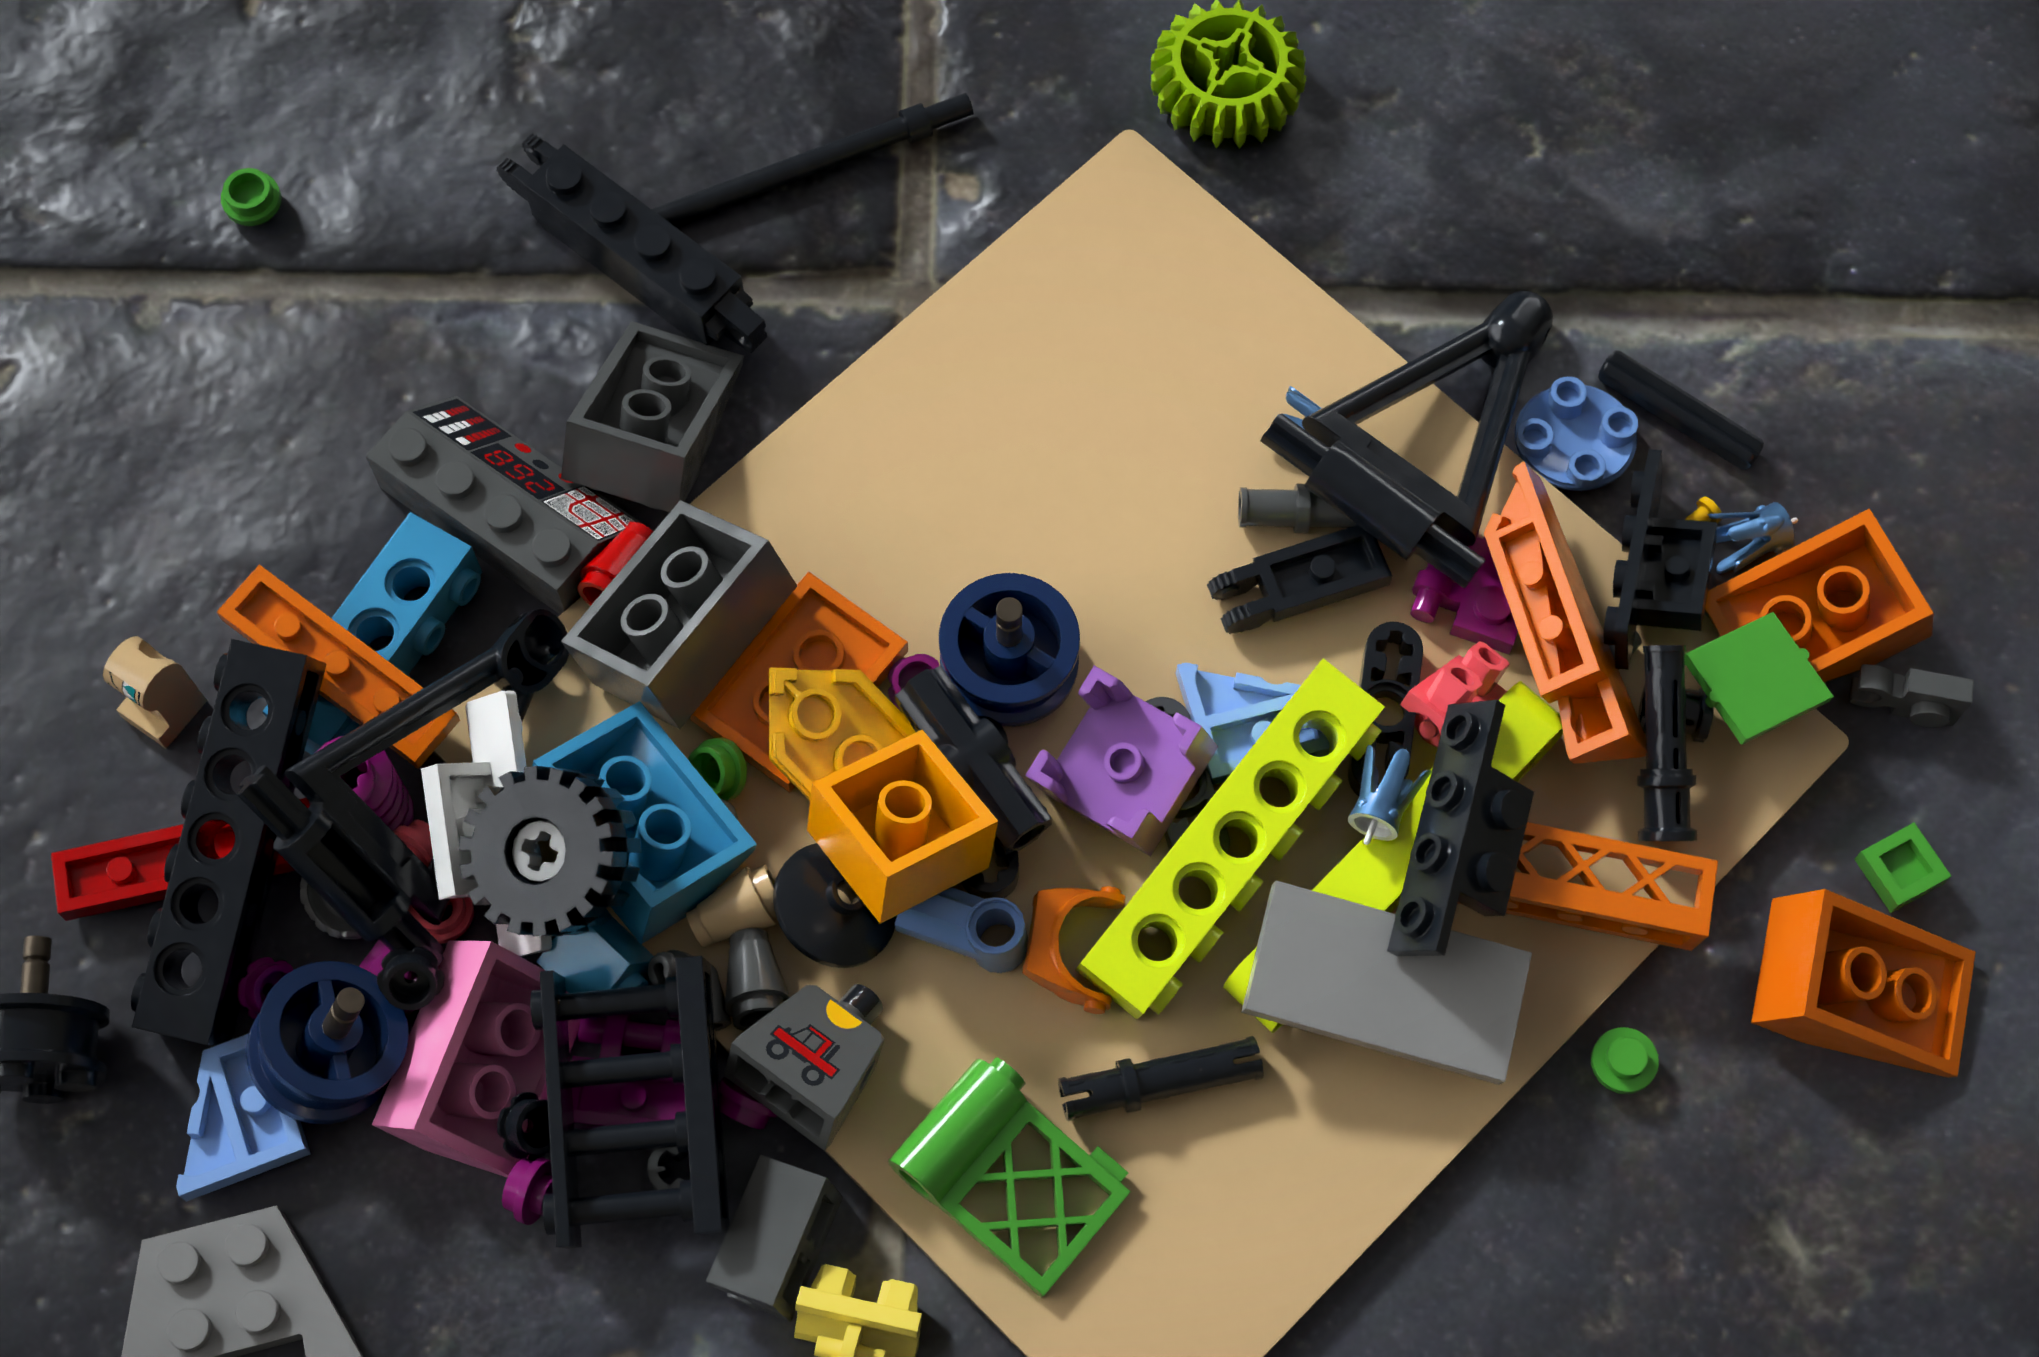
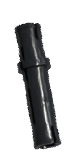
M1250 1036L1240 1041L1133 1064L1130 1058L1118 1060L1115 1062V1068L1070 1078H1058L1060 1098L1084 1092L1089 1094V1097L1067 1101L1062 1104L1066 1120L1072 1121L1077 1117L1124 1107L1127 1113L1141 1110V1103L1169 1098L1175 1095L1251 1079H1263L1262 1059L1242 1064H1234L1233 1062L1235 1059L1260 1053L1259 1046L1255 1037Z

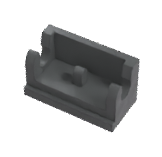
M760 1155L706 1282L712 1287L727 1292V1297L791 1323L796 1311L795 1305L800 1287H806L843 1196L826 1177Z

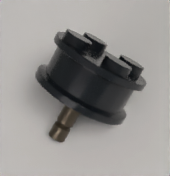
M27 936L24 938L23 959L25 962L22 964L20 993L0 994V1093L1 1091L22 1092V1101L29 1103H58L64 1100V1091H92L97 1089L98 1084L106 1080L107 1067L103 1062L97 1060L98 1031L108 1026L110 1010L105 1005L92 1000L67 995L48 994L50 964L48 961L51 959L52 939L46 936Z

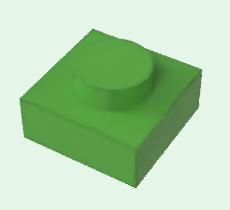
M1915 822L1862 850L1854 859L1890 913L1944 885L1952 877Z

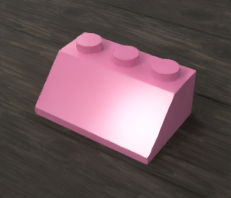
M449 940L443 953L444 959L438 966V969L443 970L445 975L444 986L428 1005L420 1008L408 1037L405 1057L389 1082L372 1125L425 1151L508 1178L512 1168L521 1159L511 1157L503 1149L504 1139L497 1133L499 1114L502 1109L510 1107V1101L515 1095L522 1092H533L537 1094L539 1100H547L543 1030L534 1029L530 1007L532 990L541 989L540 972L545 970L492 941ZM581 1019L568 1020L570 1051L578 1034ZM525 1120L522 1125V1129L524 1132L526 1131L528 1126L527 1120Z

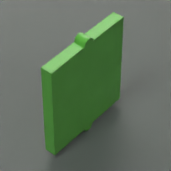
M1774 612L1685 654V665L1707 695L1705 699L1706 705L1717 709L1741 745L1828 703L1834 697L1808 661L1810 656L1808 650L1798 647Z

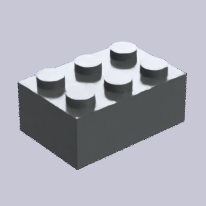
M680 500L561 640V643L595 686L632 705L640 701L651 715L681 729L795 590L797 584L769 540Z

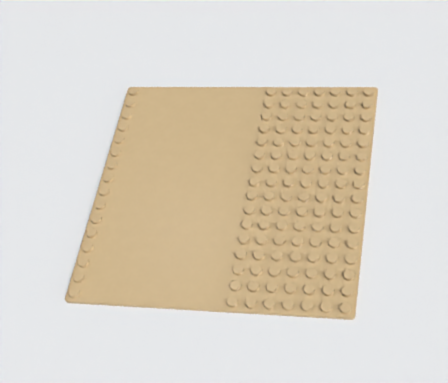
M1124 130L690 503L694 507L769 540L796 584L808 572L812 573L908 642V653L903 658L914 656L915 654H926L935 658L940 666L939 628L946 608L963 588L986 576L1001 573H1018L1032 576L1054 587L1069 602L1076 615L1080 631L1078 674L1071 693L1058 709L1039 721L1023 726H1002L1007 734L1008 746L1016 761V770L1027 785L1031 787L1032 792L1047 809L1048 814L1052 818V825L1038 839L1018 851V882L1013 892L1005 898L1016 904L1022 912L1028 939L1033 912V897L1038 891L1053 888H1081L1100 891L1101 887L1111 886L1122 891L1121 894L1126 897V906L1169 852L1165 836H1163L1150 857L1047 796L1025 776L1041 750L1048 751L1056 760L1058 759L1090 708L1078 692L1094 665L1118 678L1133 695L1145 702L1155 697H1169L1177 700L1185 707L1175 672L1178 664L1186 662L1197 664V670L1214 674L1235 677L1236 672L1262 677L1271 684L1278 685L1289 682L1302 685L1324 658L1359 686L1363 653L1370 633L1383 623H1404L1412 627L1419 634L1423 643L1420 682L1456 656L1461 655L1464 658L1468 650L1476 644L1450 635L1456 612L1439 607L1436 617L1431 623L1418 621L1410 615L1416 598L1412 592V587L1418 572L1426 569L1428 562L1416 553H1413L1406 561L1379 540L1377 541L1393 576L1390 585L1273 622L1271 618L1260 627L1245 630L1242 633H1226L1220 619L1223 617L1222 615L1239 605L1242 606L1248 602L1261 599L1263 595L1259 586L1256 585L1244 594L1232 596L1228 599L1215 600L1212 599L1207 587L1208 581L1225 571L1229 572L1234 568L1252 563L1255 557L1346 529L1309 527L1308 533H1295L1293 527H1239L1238 497L1240 487H1247V489L1294 490L1295 484H1306L1309 478L1308 475L1260 442L1263 434L1270 428L1278 414L1283 413L1300 419L1305 418L1303 414L1287 403L1286 393L1289 386L1295 388L1319 407L1324 408L1408 362L1134 130ZM1431 384L1357 424V426L1457 496L1479 422L1437 386ZM1505 444L1477 537L1482 539L1492 514L1501 515L1514 488L1516 480L1512 472L1515 466L1524 462ZM1528 465L1544 483L1604 632L1607 607H1619L1620 598L1613 597L1616 561H1627L1629 552H1622V544ZM582 597L558 616L565 626L567 633L590 607ZM1705 614L1701 631L1637 625L1636 631L1642 639V644L1632 654L1629 670L1619 669L1637 717L1645 684L1643 646L1686 645V654L1719 638L1717 630L1710 618ZM1517 633L1509 655L1495 650L1508 660L1510 664L1497 684L1508 691L1517 682L1522 681L1540 696L1519 633ZM1387 643L1386 649L1383 652L1387 656L1386 671L1383 679L1395 680L1396 670L1403 655L1399 653L1398 644ZM569 653L566 664L553 680L543 689L534 692L523 719L522 737L527 767L533 765V760L632 706V704L595 686ZM1685 665V689L1698 691L1701 686ZM887 676L878 689L890 700L888 689L891 687V682H889ZM494 684L452 708L457 712L460 721L434 750V753L444 763L472 762L465 707L469 701L500 692L501 689ZM1390 698L1376 699L1385 706L1374 720L1376 723L1383 726H1393L1403 719V710L1396 701ZM1558 700L1549 704L1560 713ZM1714 707L1711 729L1704 743L1695 742L1691 734H1686L1687 769H1693V775H1696L1697 784L1690 788L1691 828L1697 830V841H1638V831L1645 828L1644 788L1637 786V776H1640V769H1646V756L1573 764L1568 758L1564 735H1562L1519 783L1534 791L1527 822L1718 860L1716 887L1848 748L1849 740L1843 731L1817 709H1814L1741 745ZM653 716L687 759L691 752L703 741L714 738L692 722L690 718L681 729H678ZM1415 725L1409 773L1406 778L1412 780L1413 783L1423 771L1433 768L1438 748L1427 743L1418 734ZM1376 743L1374 765L1379 772L1378 783H1381L1386 773L1384 764L1388 744ZM1349 754L1333 772L1343 781L1319 811L1308 804L1294 822L1304 831L1280 861L1269 854L1254 874L1264 882L1240 912L1229 905L1214 925L1224 932L1200 963L1189 956L1175 973L1174 977L1181 981L1183 985L1159 1015L1148 1008L1136 1020L1113 1000L1111 1008L1105 1010L1104 1014L1088 1013L1084 1011V1006L1059 998L1055 993L1022 973L1025 959L1012 971L1004 973L989 972L979 966L973 958L897 932L896 929H894L892 938L887 946L872 960L855 967L836 968L822 965L802 954L787 939L778 920L777 925L763 928L768 933L769 943L772 946L790 997L806 985H817L839 1001L853 985L861 984L871 989L879 997L883 1005V1012L871 1024V1026L881 1032L885 1039L877 1065L825 1152L1025 1357H1265L1646 960L1659 944L1511 914H1505V916H1484L1465 905L1457 904L1451 930L1532 953L1505 1082L1499 1085L1287 1025H1283L1276 1032L1271 1033L1254 1016L1241 1013L1243 1006L1223 986L1237 966L1257 947L1271 885L1277 880L1313 890L1366 836L1355 830L1348 822V817L1359 798L1352 790L1348 781ZM747 761L745 786L736 798L728 802L737 810L738 821L757 843L755 851L717 889L746 866L753 871L765 864L776 880L783 864L795 852L816 843L807 831L810 801L796 787L789 793ZM1275 777L1261 779L1259 790L1265 802L1274 807L1289 805L1290 791L1282 780ZM1196 782L1185 802L1193 799L1198 794V782ZM1223 783L1213 785L1215 793ZM1198 814L1187 818L1189 826ZM1174 818V819H1173V822H1174V823H1177V822H1179L1181 819H1176V818ZM1227 827L1230 836L1228 855L1235 858L1249 856L1251 842L1248 835L1237 827ZM551 837L548 841H537L541 851L542 863L555 862L557 859L558 851L550 847ZM1523 840L1522 845H1524L1528 841ZM1540 844L1525 854L1528 861L1541 877L1557 880L1573 869L1556 846ZM994 845L989 868L981 872L984 876V882L987 883L996 882L998 871L1008 869L1007 867L996 865ZM1577 851L1584 861L1594 855ZM1605 857L1590 867L1605 890L1622 893L1638 882L1623 860ZM1642 864L1649 874L1659 868ZM1670 870L1655 880L1671 903L1694 907L1698 875ZM1579 875L1569 881L1570 883L1585 885ZM1187 877L1180 881L1179 895L1188 907L1193 909L1209 907L1211 891L1203 880L1196 877ZM962 882L952 887L968 893L963 887ZM1644 888L1634 894L1635 896L1650 898ZM837 889L839 897L845 903L851 904L847 895ZM1080 906L1071 909L1064 917L1059 931V953L1069 973L1085 988L1103 993L1075 971V969L1124 908L1108 909ZM607 907L606 909L633 936L611 907ZM1398 907L1392 912L1393 914H1396ZM687 917L642 944L653 956L659 952H667L669 950H679L693 956H703L716 968L725 998L730 949L729 939L718 943L714 942L703 948L695 937ZM993 925L984 931L981 936V942L988 946H1001L1011 940L1015 931L1007 925ZM1153 927L1140 931L1138 946L1146 958L1153 961H1163L1169 958L1171 942L1165 932ZM730 1017L731 1024L728 1027L715 1031L716 1041L728 1053L730 1052L731 1043L744 1032L734 1027L732 1017ZM1250 1036L1255 1037L1259 1046L1260 1053L1235 1059L1233 1062L1234 1064H1242L1262 1059L1263 1079H1251L1175 1095L1169 1098L1141 1103V1110L1127 1113L1124 1107L1077 1117L1072 1121L1066 1120L1062 1104L1067 1101L1089 1097V1094L1084 1092L1060 1098L1058 1078H1070L1115 1068V1062L1118 1060L1130 1058L1132 1063L1136 1064L1240 1041ZM997 1057L1006 1062L1024 1079L1026 1084L1020 1091L1033 1107L1088 1155L1099 1146L1128 1172L1121 1183L1131 1191L1042 1298L938 1206L929 1202L911 1188L893 1170L888 1162L891 1156L976 1059L984 1060L990 1064ZM1027 1124L1011 1142L1013 1172L1051 1169L1049 1142ZM1060 1153L1061 1168L1076 1167ZM1003 1154L1000 1155L986 1173L1004 1172ZM1088 1176L1062 1178L1065 1217L1093 1215L1109 1196ZM1052 1179L1014 1181L1017 1220L1055 1218ZM1005 1182L976 1184L959 1203L981 1223L1008 1221ZM1084 1225L1066 1226L1067 1245ZM1056 1227L1019 1229L1020 1257L1042 1276L1058 1257ZM1008 1230L991 1231L1010 1248Z

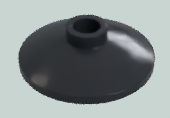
M817 843L803 847L795 852L783 864L774 883V911L783 933L796 949L815 962L836 968L859 966L875 958L883 951L892 938L897 915L880 924ZM837 889L847 895L851 904L845 903L839 897Z

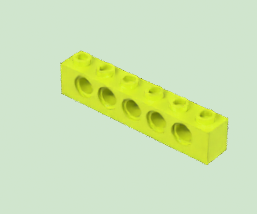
M1323 658L1092 947L1075 971L1104 994L1111 996L1116 1004L1136 1020L1148 1008L1159 1015L1183 985L1181 981L1174 977L1178 969L1189 956L1200 963L1224 933L1214 925L1229 905L1240 912L1264 881L1254 874L1269 854L1280 861L1304 830L1294 822L1307 805L1310 804L1319 811L1343 780L1333 773L1348 754L1358 761L1366 752L1367 746L1372 745L1382 730L1374 725L1373 721L1385 706ZM1315 728L1321 731L1329 742L1328 755L1316 757L1308 754L1300 744V730ZM1275 777L1282 780L1290 791L1289 805L1274 807L1265 802L1259 790L1261 779ZM1237 827L1243 830L1251 842L1249 856L1235 858L1228 855L1220 845L1219 835L1221 829ZM1187 877H1196L1203 880L1211 891L1209 907L1205 909L1188 907L1179 895L1180 881ZM1153 927L1167 934L1171 942V953L1168 959L1153 961L1141 953L1138 946V935L1141 930Z

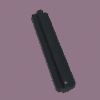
M1613 351L1601 366L1598 374L1601 382L1741 470H1747L1752 466L1764 446L1761 438L1622 351Z

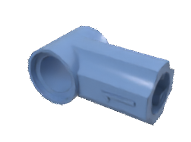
M951 887L898 914L895 921L897 932L973 958L979 966L989 972L1004 973L1012 971L1026 957L1028 936L1023 914L1016 904L1005 898L992 897L983 899ZM993 925H1007L1015 931L1011 940L1001 946H988L981 942V936L984 931Z

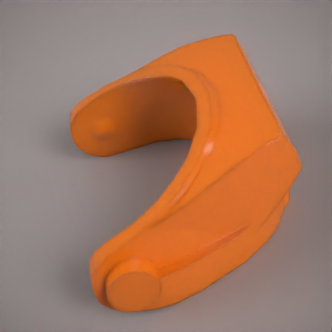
M1111 886L1101 887L1100 891L1081 888H1053L1038 891L1034 895L1032 902L1033 912L1022 973L1038 985L1055 993L1059 998L1084 1006V1011L1088 1013L1104 1014L1105 1010H1109L1112 997L1085 988L1072 977L1063 964L1059 953V931L1064 917L1073 908L1080 906L1108 909L1124 908L1126 897L1121 894L1122 891Z

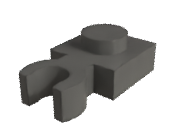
M1862 664L1860 676L1851 679L1849 702L1864 707H1891L1890 715L1910 718L1913 724L1921 727L1940 728L1947 725L1953 726L1972 704L1974 680L1912 668L1905 675H1902L1882 666Z

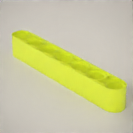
M1522 681L1517 682L1498 700L1505 704V709L1491 767L1517 782L1545 756L1563 735L1560 713ZM1431 774L1403 812L1396 839L1384 841L1372 838L1370 844L1365 845L1364 837L1312 891L1392 913L1399 905ZM1256 948L1237 966L1223 986L1242 1006ZM1255 1017L1271 1033L1276 1032L1284 1025Z

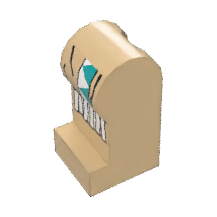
M138 636L130 637L123 641L113 651L105 664L103 671L104 681L127 697L116 709L125 721L164 748H167L207 702L181 665L161 655Z

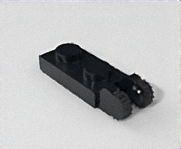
M1356 525L1255 557L1250 564L1234 568L1229 572L1225 571L1213 577L1212 580L1208 581L1207 587L1212 599L1223 600L1244 594L1256 585L1259 586L1263 598L1232 608L1220 618L1226 633L1236 634L1260 627L1271 618L1273 622L1388 586L1393 576L1377 539Z

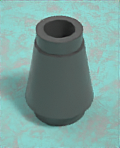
M760 928L742 929L729 937L730 949L725 1012L732 1017L734 1027L741 1031L747 1030L790 998L772 946L769 943L768 933Z

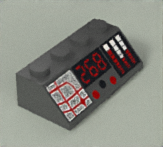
M458 396L406 411L366 454V459L382 490L429 523L472 546L477 557L560 615L581 597L577 589L581 582V569L624 530L629 522L641 523L595 490L561 479L562 468Z

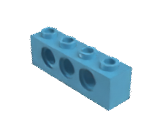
M410 512L333 615L332 619L368 646L378 637L392 636L393 638L389 645L376 652L409 676V673L421 656H427L437 648L445 632V623L458 605H466L478 590L482 570L472 546ZM414 588H429L427 593L418 600H403L405 595ZM319 694L305 751L312 755L326 742L344 736L361 725ZM268 705L262 711L266 718L268 715Z

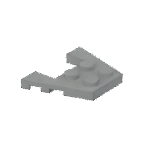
M277 1205L142 1240L121 1357H237L302 1339L306 1357H363L354 1341L353 1334L324 1288L321 1277L285 1213Z

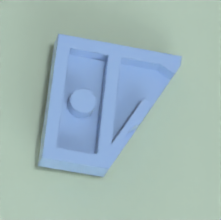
M1187 662L1177 665L1175 674L1191 720L1201 725L1218 745V749L1207 765L1213 785L1225 782L1301 685L1289 682L1278 685L1271 684L1262 677L1236 672L1235 677L1199 671L1197 670V664ZM1315 728L1300 730V744L1308 754L1316 757L1328 755L1329 742L1321 731Z
M249 1033L205 1049L202 1052L197 1077L200 1093L197 1102L191 1108L187 1134L191 1137L186 1166L184 1175H178L176 1185L179 1197L186 1202L311 1154L301 1121L293 1119L275 1109L263 1098L254 1085L246 1060V1044Z

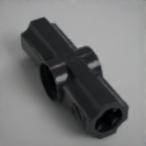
M941 666L931 670L926 669L914 676L895 695L900 711L907 717L915 732L923 729L998 820L995 841L1005 855L1022 850L1038 839L1052 825V818L1048 814L1047 809L1016 770L1015 758L1002 735L988 719L983 718L980 720Z

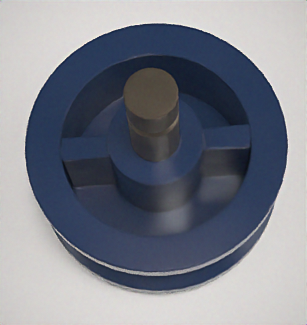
M1001 573L976 580L963 588L952 599L943 614L939 628L940 666L977 716L990 717L1004 727L1031 724L1047 717L1058 709L1073 689L1079 667V625L1069 602L1054 587L1032 576L1018 573Z
M322 961L301 966L286 974L272 987L250 1029L246 1044V1060L249 1074L263 1098L275 1109L293 1119L312 1124H334L353 1119L367 1111L378 1101L391 1078L400 1067L408 1045L407 1018L404 1010L396 1008L387 1001L378 988L377 976L368 970L349 963Z

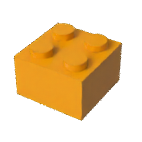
M922 729L812 782L807 831L881 924L988 869L998 820Z

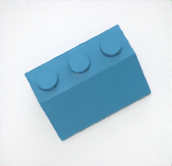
M640 701L533 760L532 766L580 770V773L594 774L604 779L605 781L601 787L615 788L625 798L616 806L617 809L633 811L637 825L626 828L628 838H641L642 853H629L628 865L640 867L636 882L623 881L620 888L630 894L623 907L611 908L640 944L645 943L684 919L686 912L696 908L700 902L710 896L756 849L757 843Z

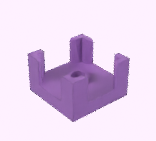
M1094 665L1078 692L1090 708L1058 759L1056 760L1048 751L1041 750L1025 776L1047 796L1151 857L1218 749V745L1201 725L1177 712L1173 717L1133 695L1122 681Z

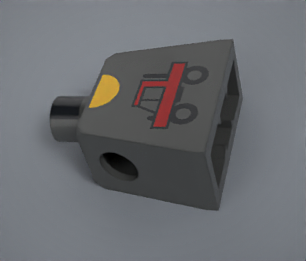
M861 984L853 985L839 1001L817 985H806L741 1033L731 1043L724 1076L825 1151L832 1143L877 1065L885 1039L881 1032L871 1026V1024L883 1012L882 1002L871 989Z

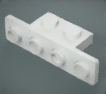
M500 691L467 702L465 709L473 762L435 764L421 769L439 900L470 897L468 892L478 887L476 880L462 879L459 865L471 863V851L458 850L460 836H473L475 826L464 822L469 809H484L486 807V804L478 795L487 786L503 787L499 779L500 776L510 771L524 772V767H527L522 737V720L519 715L517 696L514 691ZM538 845L537 849H534V852L541 855V851ZM496 924L499 946L520 957L549 951L552 948L551 936L533 937V935H518L507 931L509 924Z

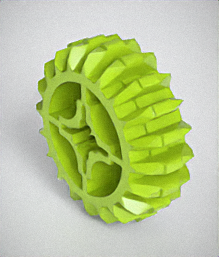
M1215 0L1211 4L1210 11H1205L1194 3L1189 11V18L1175 15L1174 21L1171 22L1170 30H1162L1158 38L1157 49L1152 54L1150 68L1153 71L1151 75V90L1154 96H1158L1157 105L1160 109V114H1171V123L1173 124L1174 131L1190 126V135L1193 142L1202 135L1207 134L1212 136L1215 148L1222 143L1223 138H1233L1239 149L1245 143L1246 135L1250 134L1262 143L1268 135V128L1281 131L1282 126L1286 124L1287 115L1294 116V112L1298 109L1300 95L1304 92L1306 75H1304L1306 63L1304 50L1297 49L1299 41L1296 37V32H1284L1285 24L1283 23L1282 16L1266 20L1263 4L1251 12L1244 10L1241 0H1238L1233 8H1224L1219 0ZM1187 75L1193 77V83L1190 81ZM1194 84H1197V85H1199L1200 87H1202V88L1205 90V92L1202 91L1201 89H1199V88H1198L1197 86H1195Z

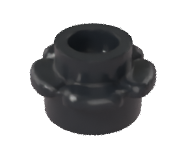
M400 947L390 951L383 958L381 963L383 970L377 975V984L387 1001L396 1008L417 1010L428 1005L434 996L440 993L444 986L445 975L443 970L438 969L439 960L430 950L423 947H415L407 951L406 948ZM412 971L417 974V978L408 980L404 975Z
M522 1092L515 1095L510 1101V1107L501 1110L497 1121V1133L504 1139L503 1149L511 1157L517 1159L527 1158L529 1154L538 1156L550 1151L547 1100H539L537 1094L533 1092ZM527 1120L528 1126L526 1131L524 1132L522 1129L523 1122Z

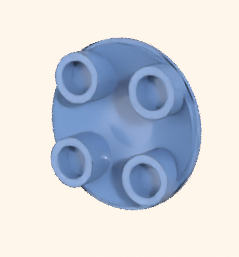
M1562 377L1554 381L1551 388L1541 391L1525 404L1515 425V445L1520 458L1553 486L1578 491L1596 489L1616 480L1631 464L1637 447L1638 419L1632 410L1624 407L1616 398L1603 390L1587 386L1575 377Z

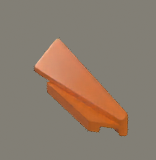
M1524 461L1515 466L1512 472L1516 480L1514 488L1501 515L1492 514L1485 528L1484 536L1540 696L1549 704L1558 700L1566 752L1573 764L1645 757L1647 753L1645 734L1618 669H1615V660L1608 644H1604V632L1544 483Z

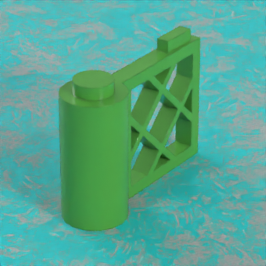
M997 1057L990 1064L984 1060L976 1059L891 1156L888 1162L893 1170L911 1188L926 1200L938 1206L1042 1298L1131 1191L1121 1183L1128 1172L1099 1146L1088 1155L1033 1107L1020 1091L1026 1084L1024 1079L1006 1062ZM1027 1124L1049 1142L1051 1169L1013 1172L1011 1142ZM1060 1153L1076 1167L1061 1168ZM1003 1154L1004 1172L986 1173L1000 1155ZM1088 1176L1109 1195L1093 1215L1065 1217L1062 1178ZM1052 1179L1055 1218L1017 1220L1014 1181ZM1005 1182L1008 1221L981 1223L959 1204L976 1184ZM1084 1225L1067 1245L1066 1226ZM1056 1227L1058 1257L1042 1276L1020 1257L1019 1229ZM1008 1230L1010 1248L991 1231Z

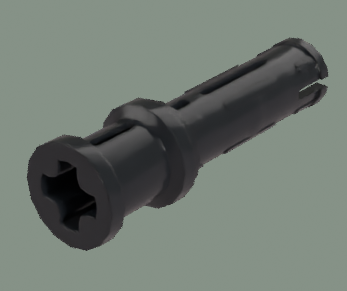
M1686 645L1643 646L1647 753L1646 769H1640V776H1637V786L1644 788L1645 828L1638 831V841H1697V830L1691 828L1690 788L1697 785L1696 775H1693V769H1687Z

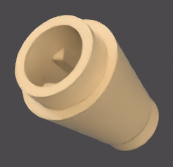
M765 864L753 871L746 866L700 902L696 908L686 912L688 923L703 948L714 942L718 943L727 940L733 933L742 929H763L777 925L773 905L775 878Z

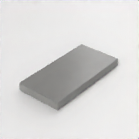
M1277 880L1271 885L1241 1013L1499 1085L1505 1082L1529 971L1531 952L1451 930L1445 956H1395L1387 952L1395 914Z

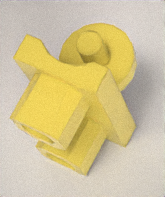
M824 1264L821 1266L810 1288L800 1287L795 1305L797 1321L794 1338L816 1343L814 1356L916 1357L919 1347L922 1313H917L918 1287L915 1284L894 1279L883 1281L877 1303L853 1298L856 1287L855 1274L846 1268Z

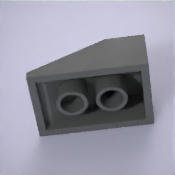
M631 321L566 422L561 479L587 486L592 490L603 491L638 502L653 509L671 512L680 500L683 502L686 500L699 476L742 368L744 356Z

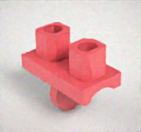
M1479 641L1468 650L1464 658L1461 655L1456 656L1409 690L1400 705L1408 712L1416 713L1414 725L1418 734L1427 743L1438 747L1448 705L1499 700L1507 691L1497 683L1510 664L1508 660L1486 643Z

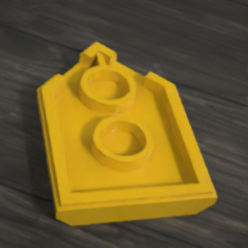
M769 668V760L809 801L812 782L916 733L908 719L861 670L834 669L830 671Z

